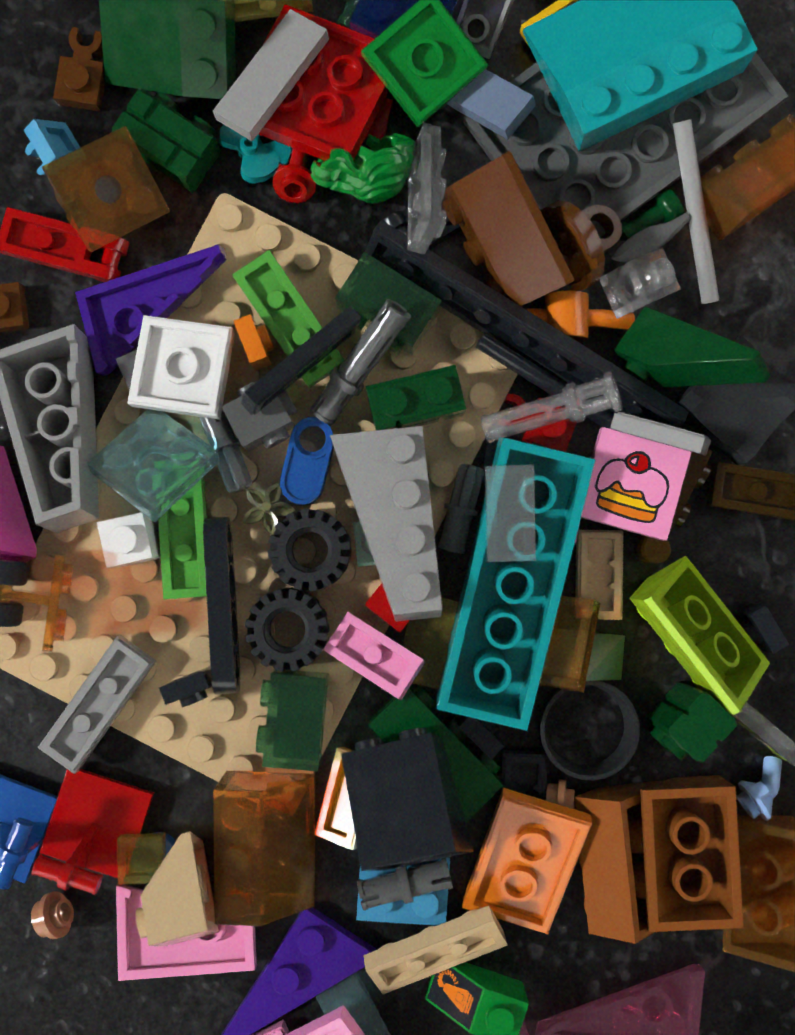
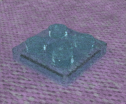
M147 409L90 459L87 465L93 475L156 522L220 462L217 450L163 411Z

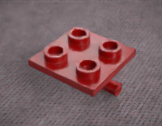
M67 769L40 850L41 854L66 862L63 863L40 854L33 865L31 874L57 882V888L68 890L71 886L96 895L100 888L103 874L125 880L154 792L80 769L75 774ZM84 868H87V869H90V870H93V871H96V872H100V873H103V874H97V873H94V872H91V871H87V870H84Z

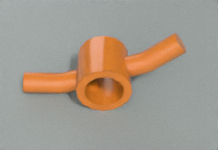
M581 291L551 292L545 295L544 309H526L579 343L588 340V327L628 330L635 321V315L632 312L589 309V294Z

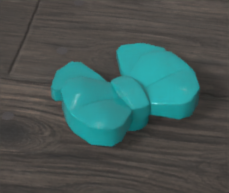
M223 125L220 128L219 143L225 148L237 150L242 158L241 176L251 184L264 182L275 174L279 164H288L291 157V147L277 141L262 144L260 139L262 135L259 134L251 141Z

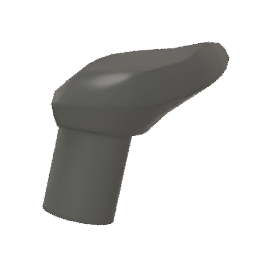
M686 212L670 222L648 227L636 233L627 241H617L607 251L612 256L611 259L619 262L628 263L640 260L669 242L685 226L690 217Z

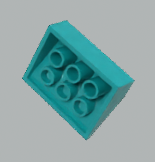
M579 0L523 28V34L579 152L743 73L758 50L738 7L732 0Z

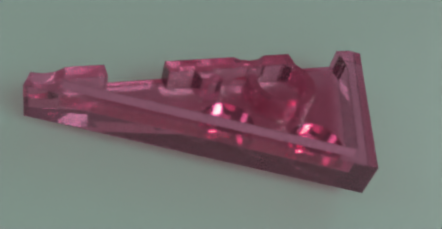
M691 964L537 1022L536 1035H699L705 971L700 964Z

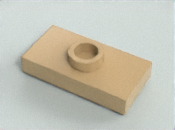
M578 530L576 541L575 618L622 620L623 530Z

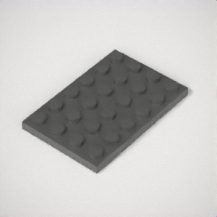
M755 53L743 73L579 152L536 62L510 82L533 95L536 106L508 140L468 116H464L463 120L467 129L491 161L511 151L540 210L558 200L571 202L582 211L593 205H605L611 208L622 222L652 200L658 193L681 178L673 129L674 123L691 119L699 165L784 103L788 94L759 55ZM591 221L599 237L603 236L606 233L604 227L596 221Z

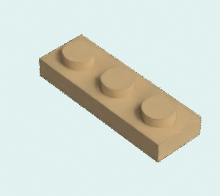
M488 905L480 909L470 910L462 916L438 926L427 927L420 933L398 942L385 944L380 949L363 956L366 972L381 993L386 994L507 946V941L500 923Z

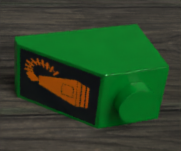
M467 962L431 975L425 993V1000L474 1035H519L529 1006L522 981Z

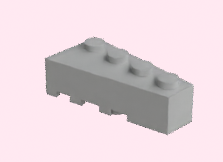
M75 324L0 349V400L36 525L55 533L99 519L93 359L87 336Z
M423 426L330 435L336 457L395 621L441 617L442 603Z

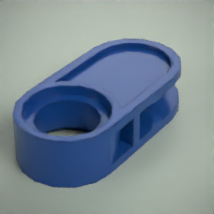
M316 417L304 418L294 426L281 473L280 487L283 495L289 501L298 505L314 503L321 496L333 453V444L330 435H334L328 424ZM310 427L322 429L326 436L324 446L315 452L305 450L300 442L303 431Z

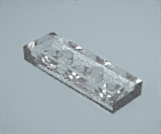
M424 122L415 141L413 152L415 157L410 177L408 178L407 250L425 255L433 238H440L447 218L446 211L442 210L441 207L446 190V179L441 178V170L446 157V149L441 147V127Z

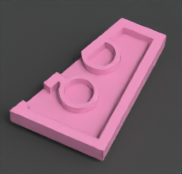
M122 883L116 885L118 981L254 971L256 969L255 919L215 909L218 933L168 946H148L147 937L140 938L136 923V909L142 907L141 894L144 889Z

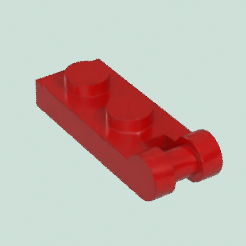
M10 207L6 208L0 229L1 254L90 277L103 283L121 276L118 266L121 256L127 255L130 244L127 240L115 235ZM93 247L104 250L101 263L90 261Z

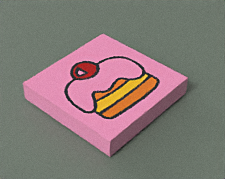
M601 427L592 454V459L596 460L581 518L667 541L691 451Z

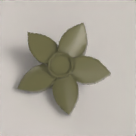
M279 482L267 488L265 497L257 490L246 489L247 499L254 507L245 514L243 523L254 524L262 520L265 529L273 535L276 530L275 526L278 523L277 517H286V515L296 511L287 502L279 501L281 497Z

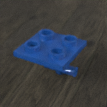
M1 774L0 889L5 890L11 888L13 879L22 883L28 881L58 796Z

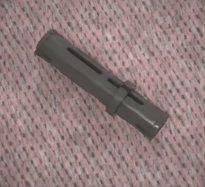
M390 299L384 302L377 316L357 341L345 361L340 366L333 368L330 373V381L321 395L311 405L310 410L315 412L313 415L326 424L333 425L353 396L360 395L364 389L363 382L393 343L398 333L411 319V315L406 313L407 310Z

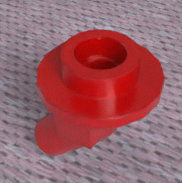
M293 148L289 164H279L273 176V188L281 199L292 203H301L312 198L314 195L316 183L310 176L311 171L306 168L309 154Z

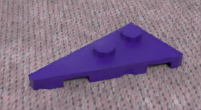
M218 244L75 292L96 373L105 376L118 367L116 359L134 351L138 347L143 315L168 318L227 260L224 248Z
M306 903L221 1035L253 1034L364 968L363 955L377 949Z

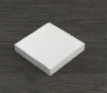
M143 315L127 404L136 408L220 419L235 338L234 329L226 326Z

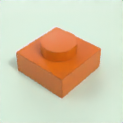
M251 314L234 320L248 360L255 371L272 365L268 352L275 350L266 325L263 324L257 327Z

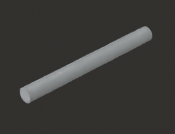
M689 119L674 123L673 129L686 210L690 217L688 222L701 303L707 304L719 301L692 121Z

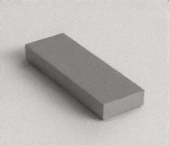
M290 9L215 107L213 113L216 120L253 141L328 42L327 29Z
M117 636L40 743L38 749L73 774L78 772L154 666L156 660L123 636Z

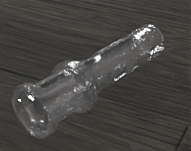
M612 371L604 373V377L581 385H576L574 382L568 383L566 387L562 388V393L524 403L490 415H482L481 423L485 437L491 443L498 440L499 437H509L570 419L572 422L581 423L585 421L586 416L609 409L619 412L623 410L614 374ZM540 412H545V413H542V414H539V415H535V416H532V417H529V418H525V419H522V420H518V421H515V422H511V421H513V420H516V419H519V418H523V417H526V416H529V415H533V414L540 413Z

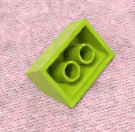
M684 556L646 578L632 594L630 600L636 606L640 616L651 625L664 642L669 653L676 657L690 675L694 685L698 689L709 693L724 709L734 715L741 712L770 662L688 557Z

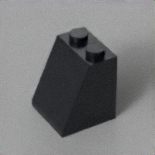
M426 728L402 731L399 733L400 740L383 744L382 738L359 741L355 743V751L341 754L361 871L391 870L474 852L442 737L432 732L427 733Z

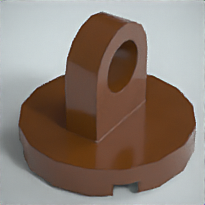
M561 200L541 209L540 211L575 280L569 283L571 286L570 290L581 291L597 283L604 273V253L619 241L622 234V224L619 216L605 205H593L582 211L571 202ZM591 221H596L604 227L606 232L605 239L599 237Z

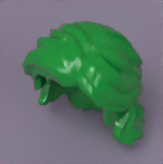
M397 133L383 136L381 139L368 134L365 144L372 150L361 146L353 160L352 155L343 148L331 149L330 158L325 161L318 158L317 162H312L310 176L316 184L322 187H330V190L351 194L361 201L369 203L386 201L397 195L404 188L407 179L410 177L415 157L413 154L415 141Z

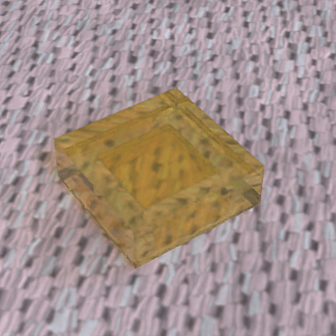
M166 833L123 834L117 838L118 885L150 882L166 857Z

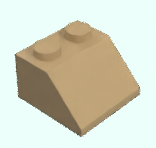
M191 832L180 834L141 894L142 907L136 909V923L140 938L147 937L148 946H168L219 932L203 840Z

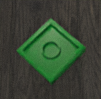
M419 0L361 50L362 57L417 128L489 66L440 0Z

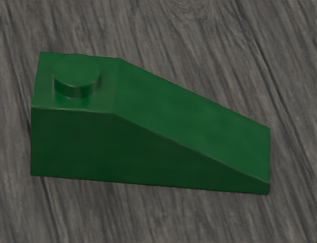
M648 307L643 308L614 349L625 365L623 367L625 372L643 383L649 380L662 387L766 383L771 376L760 351Z

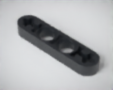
M229 517L205 518L203 524L212 688L215 695L235 694L240 691L241 678L232 527Z

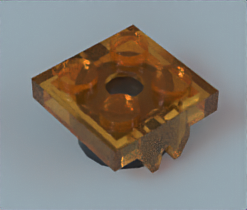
M126 126L42 166L43 171L55 190L57 202L66 211L69 223L74 229H77L89 252H93L171 212Z

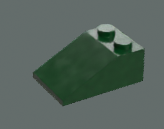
M99 0L105 84L135 89L142 88L147 91L184 97L222 99L236 81L234 0Z

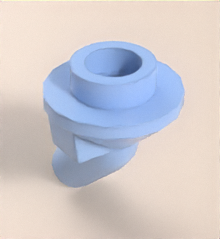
M773 756L764 757L762 779L758 783L742 780L738 783L741 793L736 798L753 819L757 816H760L765 821L771 819L773 799L778 794L782 769V760Z

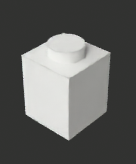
M140 512L97 522L106 568L124 567L161 558L159 530L155 514Z

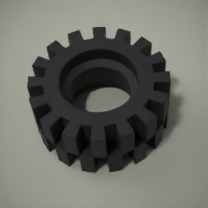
M300 509L301 511L286 515V518L282 522L279 521L275 526L276 530L269 538L270 550H268V558H271L273 564L271 567L274 573L281 577L280 580L293 586L294 589L316 591L335 583L346 571L352 552L351 541L345 527L332 515L317 509ZM307 532L318 533L325 539L328 546L326 559L321 565L314 568L300 565L293 554V546L296 539Z
M293 588L275 590L262 596L250 609L249 612L251 614L245 623V627H247L246 643H250L252 655L254 657L258 656L262 660L261 664L264 666H272L276 671L281 672L284 670L296 671L301 667L311 664L326 646L328 632L330 631V625L327 621L328 615L325 608L323 609L320 605V601L304 590ZM281 612H294L304 621V638L295 646H282L272 637L271 623L275 616Z

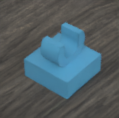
M33 119L24 129L30 140L25 153L27 156L40 157L43 162L37 169L38 175L54 176L60 169L74 170L75 167L87 159L66 122Z

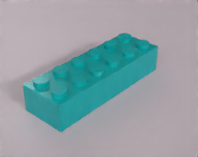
M499 437L436 694L437 710L528 730L596 459Z

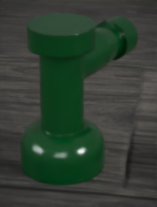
M665 188L653 198V207L629 223L622 221L620 240L627 241L630 237L648 227L658 225L661 222H670L684 214V208L677 195L671 189ZM660 249L646 256L652 270L667 261L666 256L660 252Z

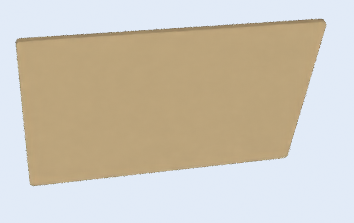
M229 194L219 195L188 254L219 244L224 248L227 260L168 319L226 326L234 329L235 338L223 401L224 405L238 398L237 391L258 381L287 357L268 329L275 350L268 352L272 365L255 371L248 360L234 324V320L249 314L253 317L257 327L265 324L232 274L268 250L271 251L322 327L326 326L350 305L361 316V322L355 333L337 348L344 360L348 357L367 327L375 319L387 299L397 302L407 310L406 313L411 315V319L398 333L393 343L363 382V391L360 395L353 396L342 410L337 421L333 425H329L334 435L376 431L365 386L456 365L466 406L464 415L447 420L442 417L439 418V422L423 425L435 537L448 509L444 508L445 503H450L459 466L461 464L471 465L518 374L475 348L480 337L483 335L481 331L402 282ZM330 375L311 388H308L301 377L286 390L297 409V413L291 415L295 425L304 418L315 417L313 415L315 412H312L310 407L330 381ZM123 377L96 427L99 519L59 533L43 528L35 544L37 548L36 558L26 562L29 565L27 584L13 586L6 601L21 603L24 609L22 623L19 626L0 627V669L69 704L114 639L119 635L123 636L154 658L156 663L111 726L283 816H289L294 812L363 676L324 650L308 666L301 667L296 671L284 670L283 672L276 671L272 666H264L261 664L262 660L258 656L254 657L250 652L252 647L250 643H246L245 638L247 634L245 623L251 614L249 612L250 609L265 594L283 588L294 589L293 586L280 580L281 577L274 573L271 567L273 564L271 558H268L271 534L265 529L262 520L254 524L243 523L245 514L254 506L247 499L246 489L237 493H229L227 491L214 456L208 455L207 450L211 447L200 418L192 415L131 407L127 404L129 389ZM310 427L303 431L300 442L305 450L315 452L324 446L326 436L322 429ZM293 429L287 431L290 436ZM290 437L269 449H266L264 444L251 451H247L242 445L239 447L252 479V485L247 489L257 490L265 497V491L269 486L277 482L280 485ZM333 448L324 490L314 503L308 505L295 504L289 501L281 490L279 501L290 504L296 510L295 512L301 511L300 509H317L332 515L345 527L351 541L352 552L348 563L349 566L340 579L326 588L316 591H304L308 592L312 597L315 596L320 601L319 603L322 608H325L327 612V621L330 625L328 641L347 612L382 634H385L389 624L365 606L382 582L376 565L358 567L353 522H359L360 520ZM200 460L203 461L207 518L229 517L232 527L241 679L239 693L215 695L211 686L205 689L207 698L182 707L179 700L165 705L159 687L210 666L207 596L163 599L161 558L124 567L106 568L97 522L145 512L155 514L159 530L155 463ZM277 517L278 522H279V521L282 522V521L286 518V517ZM307 532L296 539L293 546V554L300 565L314 568L321 565L326 559L328 546L321 535L315 532ZM281 612L275 616L271 623L272 637L282 646H295L304 638V621L294 612Z

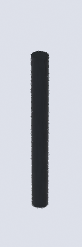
M484 332L475 348L599 426L610 429L614 413Z

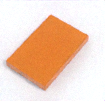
M503 788L463 896L462 908L474 910L489 905L497 919L548 934L591 828V814Z

